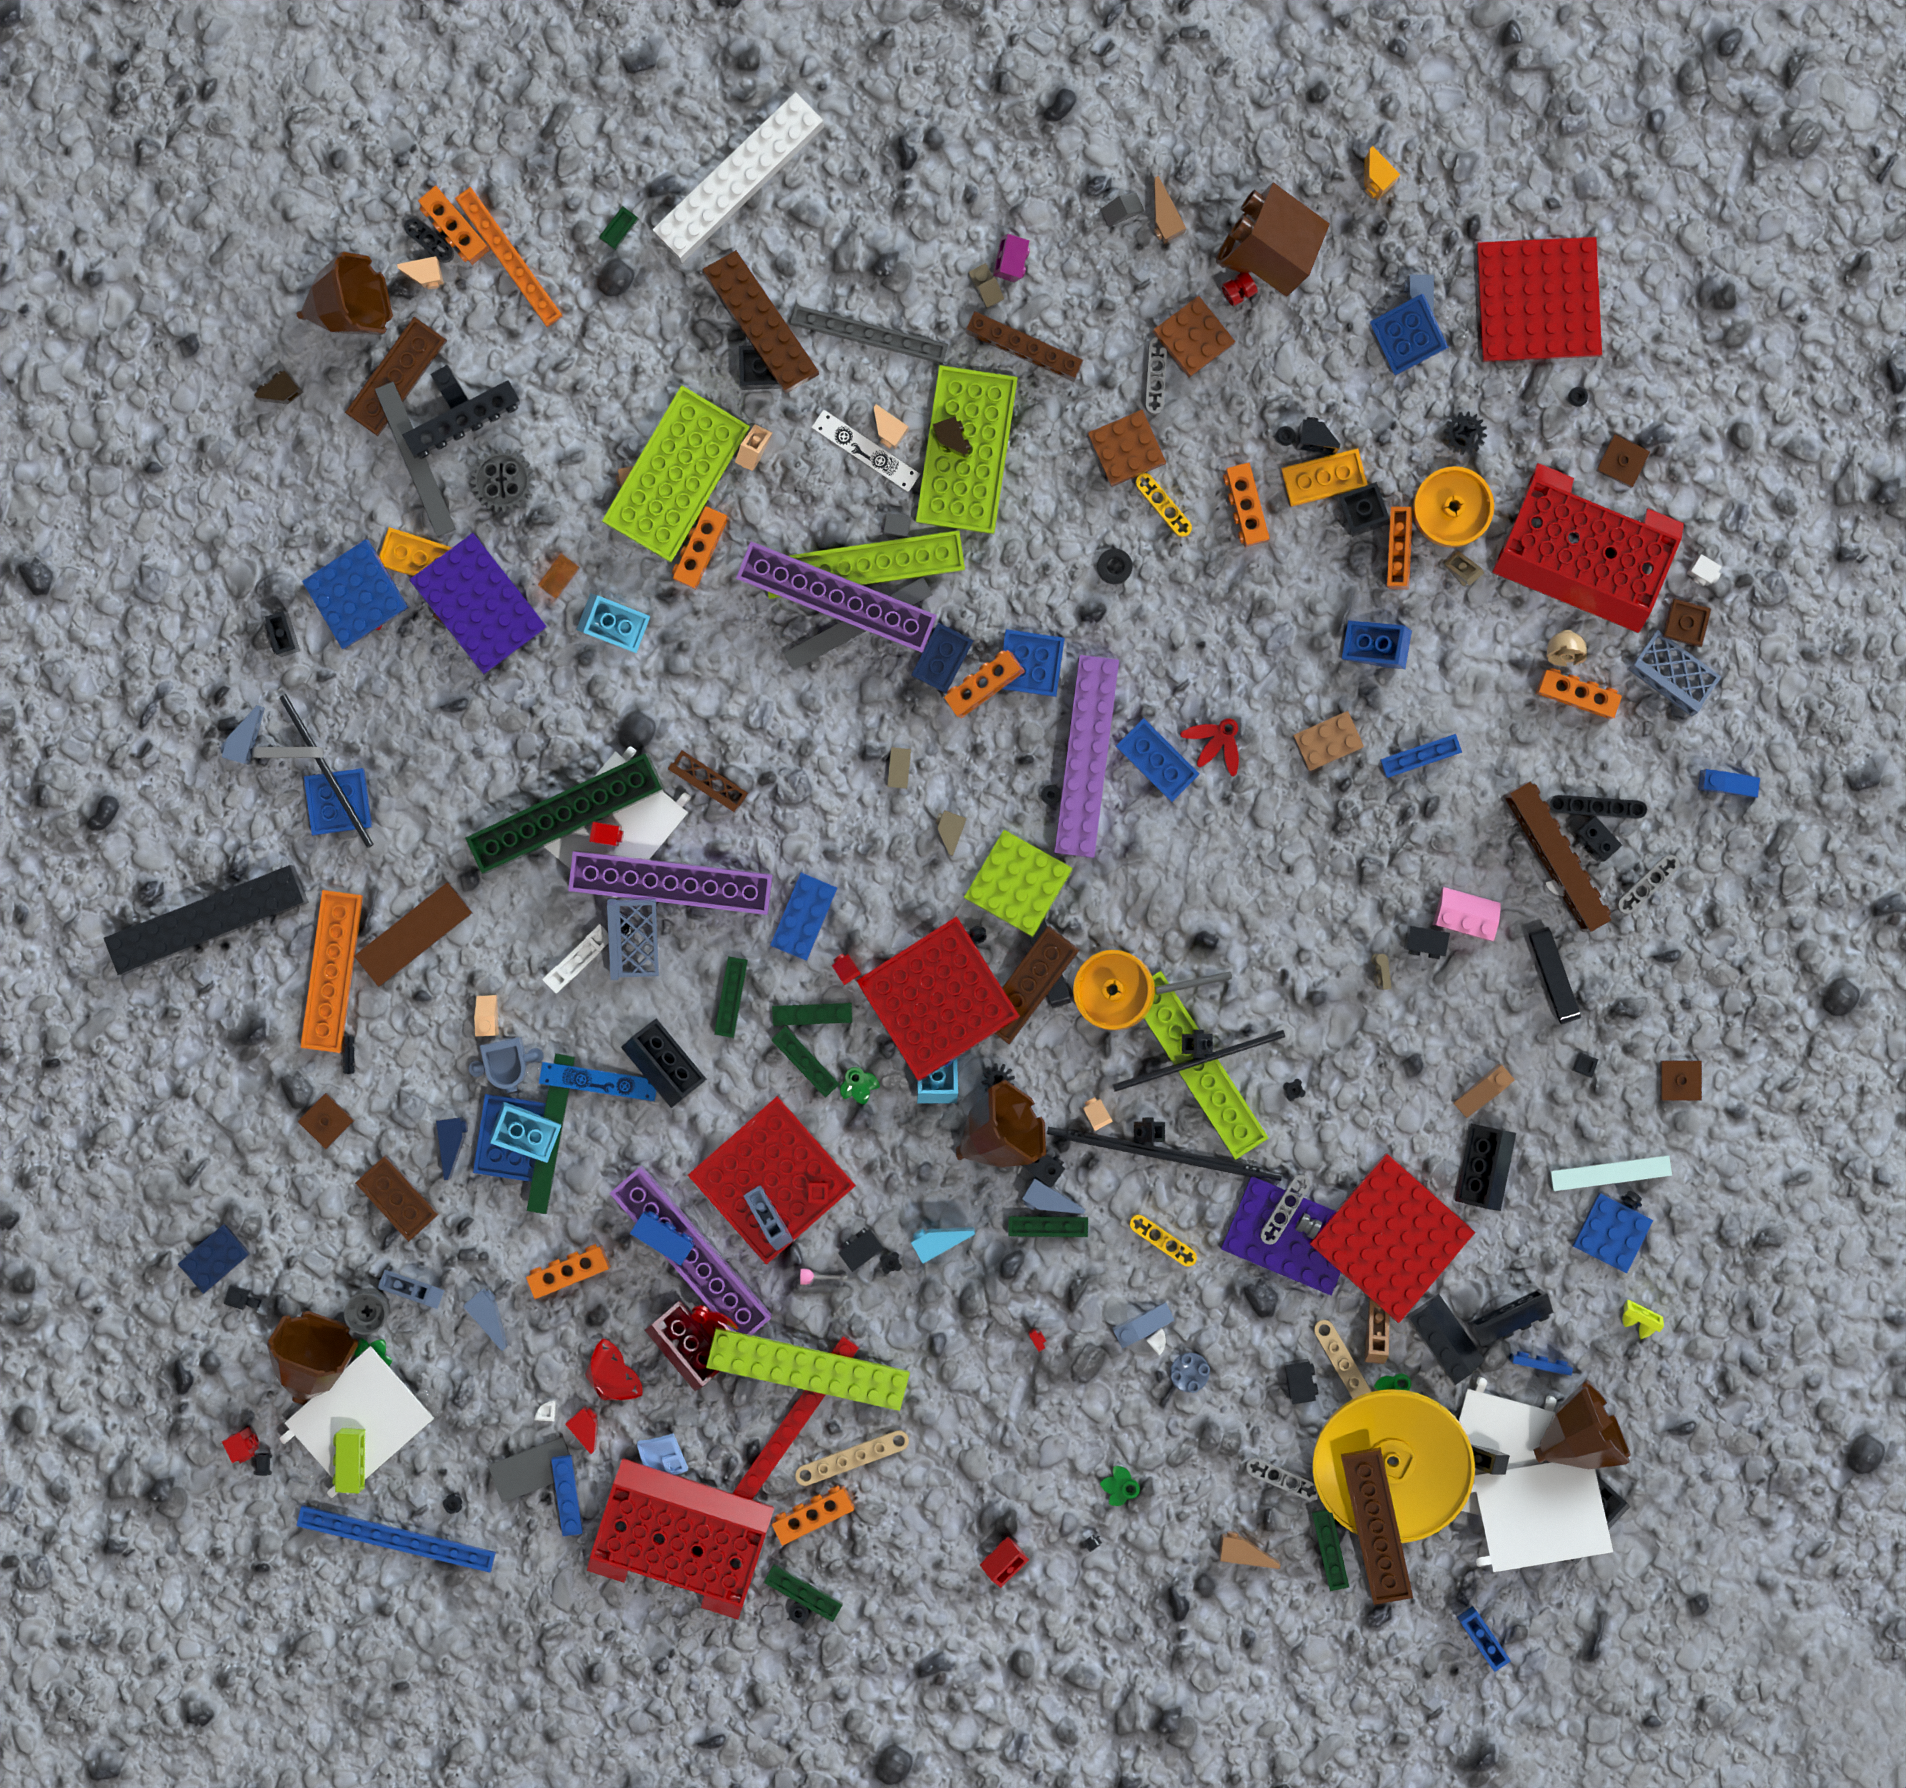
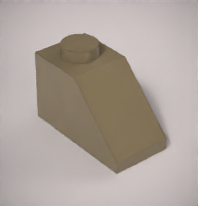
M944 810L943 814L939 813L935 824L939 825L937 828L949 855L953 856L967 818Z

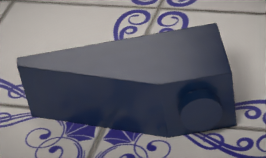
M463 1117L436 1121L444 1180L452 1178L466 1137L465 1133L468 1132L467 1121H464Z

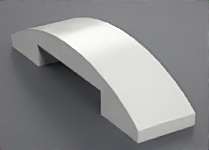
M599 924L586 939L542 980L557 994L609 944L608 932Z

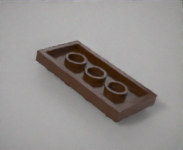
M384 1156L355 1182L408 1242L439 1215L387 1156Z

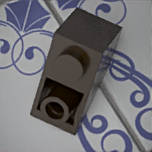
M284 370L283 372L275 373L269 383L260 385L256 389L257 392L253 395L259 401L289 404L301 395L303 391L290 374Z
M956 416L933 424L940 447L964 458L969 457L968 451L971 450L968 439L964 440L962 432L965 431L961 420L957 421Z

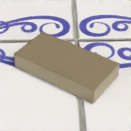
M891 747L887 787L907 789L911 749Z

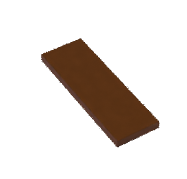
M413 317L345 413L373 434L379 436L388 424V419L375 389L394 382L401 400L404 402L447 340L419 319Z
M447 882L354 955V957L376 985L380 987L473 914V912L451 884Z
M1050 926L1046 927L1002 987L1020 1015L1018 1019L994 1033L1009 1045L1080 951L1078 947Z

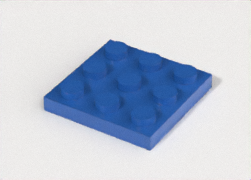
M1420 294L1370 321L1395 376L1449 348L1424 294Z
M1006 629L1003 650L1012 652L1025 672L1002 688V690L1056 697L1065 638ZM1000 666L999 676L1003 673L1002 666Z
M364 768L332 772L364 828H372ZM324 774L304 776L312 836L356 830Z
M1598 1193L1572 1246L1628 1273L1653 1220Z

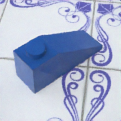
M1704 769L1700 770L1698 790L1757 798L1760 778L1726 771Z

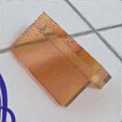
M561 553L541 579L538 586L557 599L580 567Z

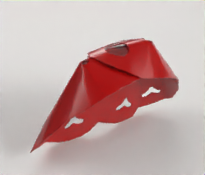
M601 1339L595 1347L585 1373L588 1382L597 1395L603 1400H629L642 1396V1384L637 1374L625 1365L623 1355L613 1343L606 1339ZM602 1344H604L605 1347H608L609 1349H604V1350H603V1345H602ZM613 1354L615 1355L617 1361L611 1359L613 1357ZM626 1374H628L629 1377L632 1378V1380H626ZM634 1386H636V1391L638 1393L632 1391L634 1389Z

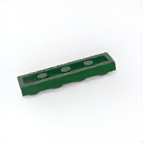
M728 956L714 1035L735 1038L748 959Z
M852 1003L772 1006L773 1026L853 1023Z
M786 1026L771 1039L825 1098L840 1085Z
M1008 1216V1236L1088 1237V1217Z
M1327 1509L1313 1511L1312 1515L1330 1591L1350 1588L1333 1513L1328 1512Z
M773 1564L764 1580V1583L831 1622L835 1620L843 1606L842 1602Z

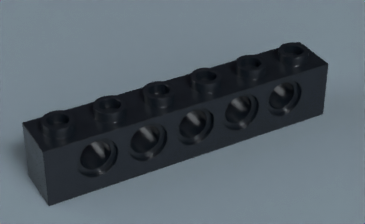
M507 380L402 434L414 459L418 457L423 459L430 455L429 451L435 448L440 450L448 445L447 442L450 440H460L466 436V432L470 430L475 432L481 429L483 423L487 421L492 423L500 419L501 414L505 412L509 414L516 411L518 405H520V400L511 383ZM494 399H501L504 403L501 407H494L492 402ZM477 408H483L486 411L485 415L481 417L475 415L474 412ZM459 417H466L468 423L461 426L457 423V419ZM442 426L450 428V432L447 435L439 432ZM430 435L433 440L429 444H424L421 441L422 437Z

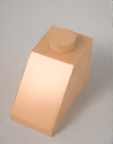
M436 256L397 264L401 273L424 288L436 289L439 288V285L444 284L440 262Z
M875 404L874 413L878 435L881 439L880 443L889 449L890 447L896 449L908 432L909 426Z
M755 424L741 443L735 463L753 471L760 461L773 432Z
M497 995L477 996L474 1015L475 1036L499 1035Z
M1093 1097L1084 1102L1086 1106L1082 1108L1095 1131L1113 1122L1100 1098L1096 1100Z

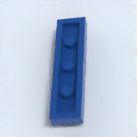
M1454 734L1380 759L1385 777L1389 778L1460 754L1462 750L1457 735Z
M572 1455L552 1457L562 1536L583 1534Z

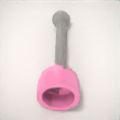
M800 1269V1285L810 1284L814 1279H841L846 1281L848 1275L846 1273L841 1275H814L810 1269Z

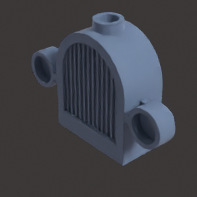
M522 1037L481 1045L483 1062H472L469 1065V1073L474 1077H479L486 1072L488 1080L494 1086L505 1089L506 1093L518 1091L517 1086L527 1076V1062L532 1064L542 1062L544 1053L539 1048H533L525 1054Z

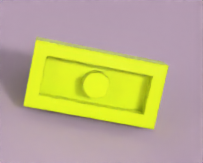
M1627 1299L1622 1316L1624 1327L1640 1322V1339L1649 1337L1655 1331L1661 1332L1664 1327L1662 1316Z

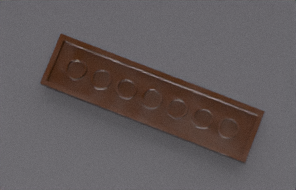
M737 250L702 269L703 274L785 394L819 375L818 369Z
M1381 1447L1341 1454L1373 1604L1412 1599V1588Z

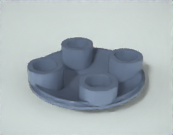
M1184 1353L1178 1356L1173 1361L1170 1369V1377L1173 1384L1179 1390L1189 1393H1196L1202 1389L1210 1375L1208 1363L1202 1356L1196 1353Z

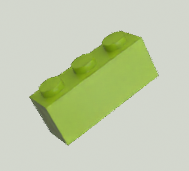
M342 1428L333 1438V1445L336 1446V1454L333 1457V1465L335 1466L333 1485H335V1492L359 1494L365 1488V1429Z

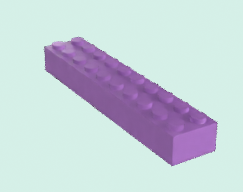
M750 541L736 577L738 580L922 653L937 617L933 613Z
M1079 655L1054 849L1055 854L1087 858L1095 857L1119 660Z
M575 850L572 854L568 891L639 900L656 899V902L768 915L773 874Z
M640 1166L609 1193L635 1223H637L644 1211L647 1213L652 1211L659 1216L658 1220L664 1224L669 1222L676 1227L675 1231L681 1235L684 1232L693 1238L692 1242L695 1245L681 1266L668 1257H664L711 1311L724 1314L738 1326V1329H734L726 1325L730 1331L753 1335L772 1318L773 1315L643 1166Z

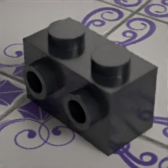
M281 611L266 616L265 629L268 635L271 636V648L274 654L276 653V655L284 657L300 652L289 613Z
M1596 816L1591 817L1574 832L1578 843L1583 847L1587 846L1591 851L1589 854L1597 862L1599 860L1600 862H1605L1623 846Z
M1408 926L1404 949L1409 950L1408 954L1420 956L1422 952L1427 953L1428 958L1440 960V956H1446L1450 933Z
M1048 1154L1031 1164L1021 1165L1050 1188H1052L1065 1170V1167L1062 1166L1064 1162L1057 1156L1052 1158Z
M864 1227L855 1234L857 1238L851 1242L848 1239L839 1246L841 1250H839L838 1254L852 1272L885 1248L871 1227L868 1230Z
M1308 1359L1284 1362L1292 1405L1316 1401L1315 1395H1319L1317 1383H1313L1312 1378L1315 1375L1314 1364H1310Z

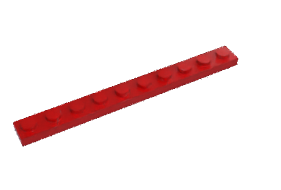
M842 1336L831 1353L852 1358L859 1349V1346L845 1336ZM804 1390L732 1494L751 1500L754 1498L826 1394Z

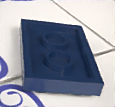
M938 622L911 676L947 694L974 640Z
M223 1224L181 1260L178 1265L198 1289L205 1294L248 1257L250 1253L227 1226Z

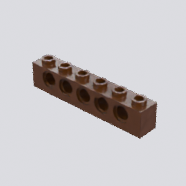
M975 311L966 329L967 335L1072 382H1075L1083 364V359Z

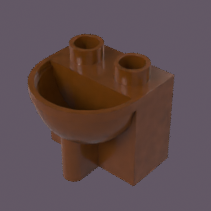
M1273 182L1262 194L1253 190L1247 196L1241 206V210L1244 213L1225 238L1217 254L1216 263L1222 268L1226 267L1235 272H1252L1287 297L1310 275L1330 223Z

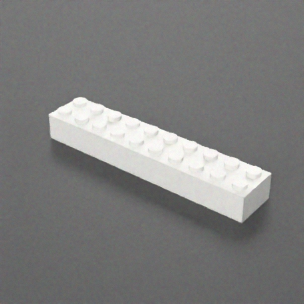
M795 92L653 229L655 236L683 263L824 128V122L821 117Z

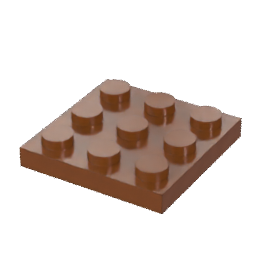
M1197 296L1152 331L1189 378L1236 342L1200 296Z
M1143 409L1088 432L1089 439L1111 487L1166 464V460Z

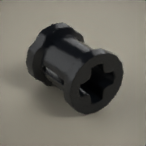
M254 1454V1458H256L254 1475L268 1476L272 1474L270 1458H272L273 1454Z

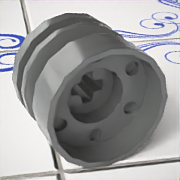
M375 1288L359 1290L351 1297L345 1307L344 1318L346 1324L352 1331L361 1335L375 1333L386 1322L390 1314V1304L383 1292ZM367 1305H369V1309H373L370 1314H368V1311H364Z

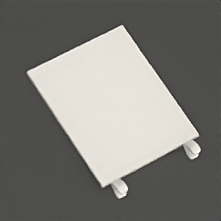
M628 747L622 756L615 751L595 776L629 761L636 754V750L633 747ZM662 791L598 821L599 823L622 826L621 831H624L622 843L619 842V846L589 842L592 829L591 824L544 847L570 869L572 854L575 850L650 859L688 814L683 807L691 799V796L688 793H683L675 802ZM602 895L607 900L608 898H618L613 896Z
M370 1346L345 1368L329 1391L312 1398L285 1422L289 1430L280 1437V1441L285 1444L296 1436L333 1478L335 1474L333 1457L336 1454V1446L333 1445L334 1435L342 1428L365 1429L366 1479L431 1422L434 1417ZM335 1485L327 1492L331 1498L338 1493L335 1492Z
M1478 1377L1475 1390L1467 1388L1458 1420L1466 1431L1470 1443L1510 1455L1507 1470L1547 1463V1460L1539 1463L1533 1449L1540 1446V1442L1555 1414L1553 1410L1556 1405V1399L1553 1396H1547L1545 1407L1542 1409L1484 1393L1487 1380ZM1475 1468V1475L1486 1474V1472ZM1476 1492L1471 1493L1462 1511L1481 1516Z
M1551 1462L1506 1470V1475L1486 1473L1474 1476L1471 1493L1476 1492L1490 1555L1477 1558L1476 1564L1478 1567L1492 1565L1494 1573L1613 1552L1595 1469H1584Z

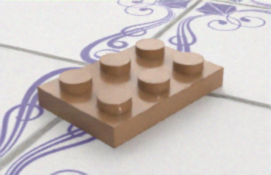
M1348 711L1293 735L1308 771L1364 747Z

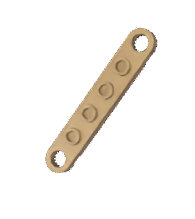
M1320 1320L1315 1323L1314 1333L1352 1399L1372 1392L1333 1324L1328 1320ZM1323 1324L1329 1326L1330 1330L1327 1335L1319 1333V1327Z
M895 1430L801 1465L797 1469L795 1474L796 1480L799 1484L808 1486L900 1452L908 1446L909 1437L906 1432ZM897 1435H901L905 1439L904 1444L901 1446L895 1445L893 1442V1438ZM802 1470L810 1471L811 1478L809 1480L801 1479L800 1472Z

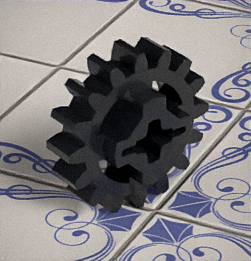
M1469 411L1465 416H1463L1462 412H1459L1458 418L1453 415L1451 417L1452 422H1446V426L1449 428L1443 430V433L1447 434L1444 437V441L1449 440L1450 443L1447 447L1453 446V453L1460 450V455H1463L1465 451H1467L1468 455H1471L1473 450L1476 452L1479 450L1478 445H1484L1485 442L1482 439L1486 438L1487 434L1483 433V431L1487 429V426H1481L1484 420H1476L1477 414L1471 417ZM1458 423V430L1452 433L1454 425ZM1464 430L1465 432H1469L1470 434L1466 437V435H1462L1460 433ZM1478 434L1476 442L1472 444L1473 436Z

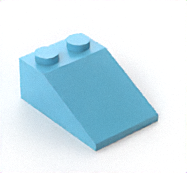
M590 593L576 630L637 653L650 616Z
M957 1059L948 1068L944 1065L921 1081L917 1080V1104L957 1103Z
M503 1102L489 1140L491 1144L547 1163L561 1124Z
M973 1227L928 1229L926 1231L921 1229L913 1234L911 1244L921 1262L925 1263L975 1235V1229Z

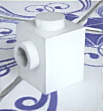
M1701 554L1695 558L1687 574L1694 578L1693 581L1701 586H1708L1712 582H1717L1721 575L1719 571L1722 566Z

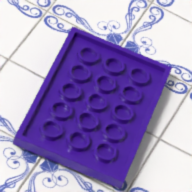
M474 533L409 579L410 583L483 675L547 628Z
M1250 1177L1221 1250L1332 1296L1341 1272L1311 1247L1309 1242L1312 1239L1307 1237L1304 1231L1300 1233L1295 1230V1226L1300 1216L1305 1212L1310 1215V1219H1317L1322 1222L1321 1229L1336 1211L1303 1198L1277 1242L1266 1244L1261 1240V1229L1285 1192V1189L1256 1177ZM1292 1195L1285 1198L1286 1206L1291 1207L1296 1202L1295 1197ZM1281 1212L1276 1213L1274 1216L1275 1222L1278 1224L1283 1223L1285 1215ZM1270 1222L1269 1226H1272L1270 1232L1266 1231L1264 1233L1266 1240L1269 1238L1273 1239L1274 1235L1272 1233L1274 1229L1279 1231L1280 1227Z

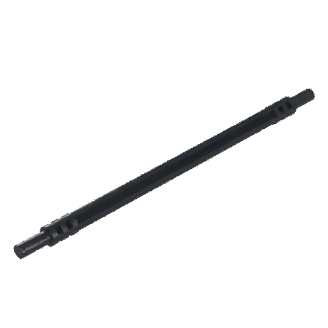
M1048 1126L1047 1129L1048 1135L1063 1137L1068 1141L1248 1177H1256L1258 1179L1267 1178L1277 1181L1282 1179V1173L1263 1170V1167L1158 1146H1142V1143L1069 1128L1064 1130Z

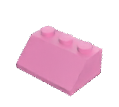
M1443 887L1432 925L1483 940L1494 941L1499 925L1501 903Z

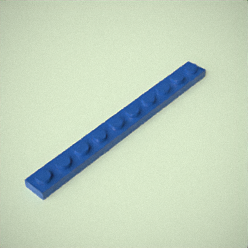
M304 1505L301 1506L296 1525L489 1573L492 1571L496 1555L495 1551Z

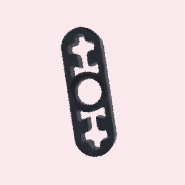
M411 218L405 222L404 230L409 237L434 257L436 256L439 261L443 263L452 261L454 250L448 243L418 219ZM418 224L417 228L422 234L419 235L415 231L411 232L410 225L415 226ZM431 235L435 238L431 246L424 244L426 236ZM438 245L443 250L448 249L449 255L447 257L445 255L441 257L442 254L437 249Z

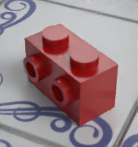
M250 1427L222 1441L232 1463L239 1461V1464L249 1460L254 1456V1452L259 1449V1439L255 1433H252Z
M1007 1537L984 1559L980 1567L990 1580L1001 1588L1029 1561V1558L1018 1544Z

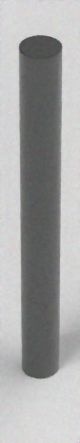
M1229 971L1155 987V994L1158 995L1232 979V974Z

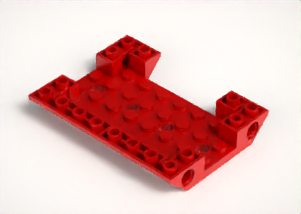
M1537 463L1523 495L1521 508L1510 534L1504 541L1492 573L1639 633L1652 612L1682 539L1684 523L1648 508L1641 522L1572 494L1573 477ZM1536 517L1541 520L1540 528L1532 526V518ZM1570 533L1577 534V543L1574 544L1568 540ZM1607 548H1612L1615 551L1613 559L1606 557L1605 550ZM1644 563L1651 565L1652 572L1650 574H1645L1642 571Z
M622 1458L589 1558L587 1571L623 1583L626 1581L628 1571L702 1594L704 1598L701 1608L739 1620L775 1507ZM623 1521L627 1528L623 1531L618 1530L616 1523ZM662 1534L665 1541L662 1543L656 1542L654 1535ZM700 1546L703 1549V1553L695 1555L692 1552V1548ZM733 1558H737L741 1561V1566L735 1568L730 1564V1561Z

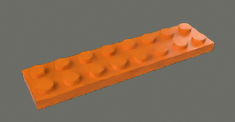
M322 890L300 1048L336 1053L342 1052L363 895Z

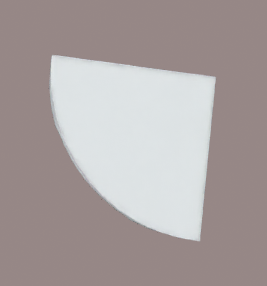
M1555 880L1545 882L1547 888L1552 893L1564 896L1562 891L1565 888L1563 886L1559 887Z
M1162 1328L1146 1339L1158 1355L1163 1352L1166 1344V1336Z
M556 1400L544 1403L536 1412L534 1420L555 1421Z

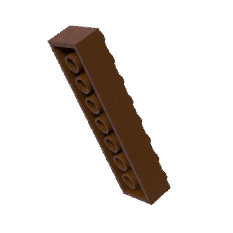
M1531 781L1523 783L1504 794L1503 797L1551 879L1555 880L1559 887L1563 886L1565 888L1562 891L1564 895L1562 898L1582 932H1592L1612 920L1610 918L1611 912L1607 905H1603L1600 901L1601 895L1596 887L1593 888L1590 884L1591 878L1588 872L1582 870L1579 865L1581 863L1580 858L1576 853H1572L1569 848L1571 846L1570 841L1565 835L1562 836L1559 831L1561 828L1556 818L1552 819L1549 813L1551 811L1546 801L1541 800L1539 796L1540 790L1535 783L1532 784Z

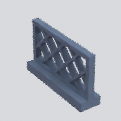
M1657 630L1628 670L1692 717L1703 707V703L1719 682L1721 676L1674 641L1663 638V633ZM1657 637L1664 642L1665 649H1655L1654 641ZM1670 651L1680 653L1681 661L1672 662ZM1666 652L1667 662L1658 664L1656 653ZM1646 654H1652L1654 664L1648 665L1642 661V658ZM1692 662L1695 664L1697 672L1688 673L1686 663ZM1682 664L1683 674L1674 675L1673 665ZM1668 666L1670 676L1664 677L1661 675L1659 667ZM1708 674L1714 678L1713 682L1710 685H1704L1702 675ZM1689 676H1698L1699 686L1690 687ZM1684 677L1686 688L1676 686L1675 678ZM1700 689L1702 697L1699 702L1692 697L1691 690Z
M608 898L607 916L611 980H619V977L659 976L656 899L616 900V898ZM643 905H652V912L647 917L639 911ZM620 906H629L633 911L625 917L620 912ZM635 913L644 919L638 926L629 920ZM646 922L653 927V931L648 936L640 930ZM625 923H628L634 929L628 936L621 931V927ZM636 932L645 938L639 945L630 939ZM627 941L635 948L629 955L622 950V946ZM646 941L654 946V949L649 954L640 948ZM637 950L645 956L639 964L631 958ZM628 960L636 966L632 971L623 972V965ZM649 960L654 964L655 971H646L641 966Z

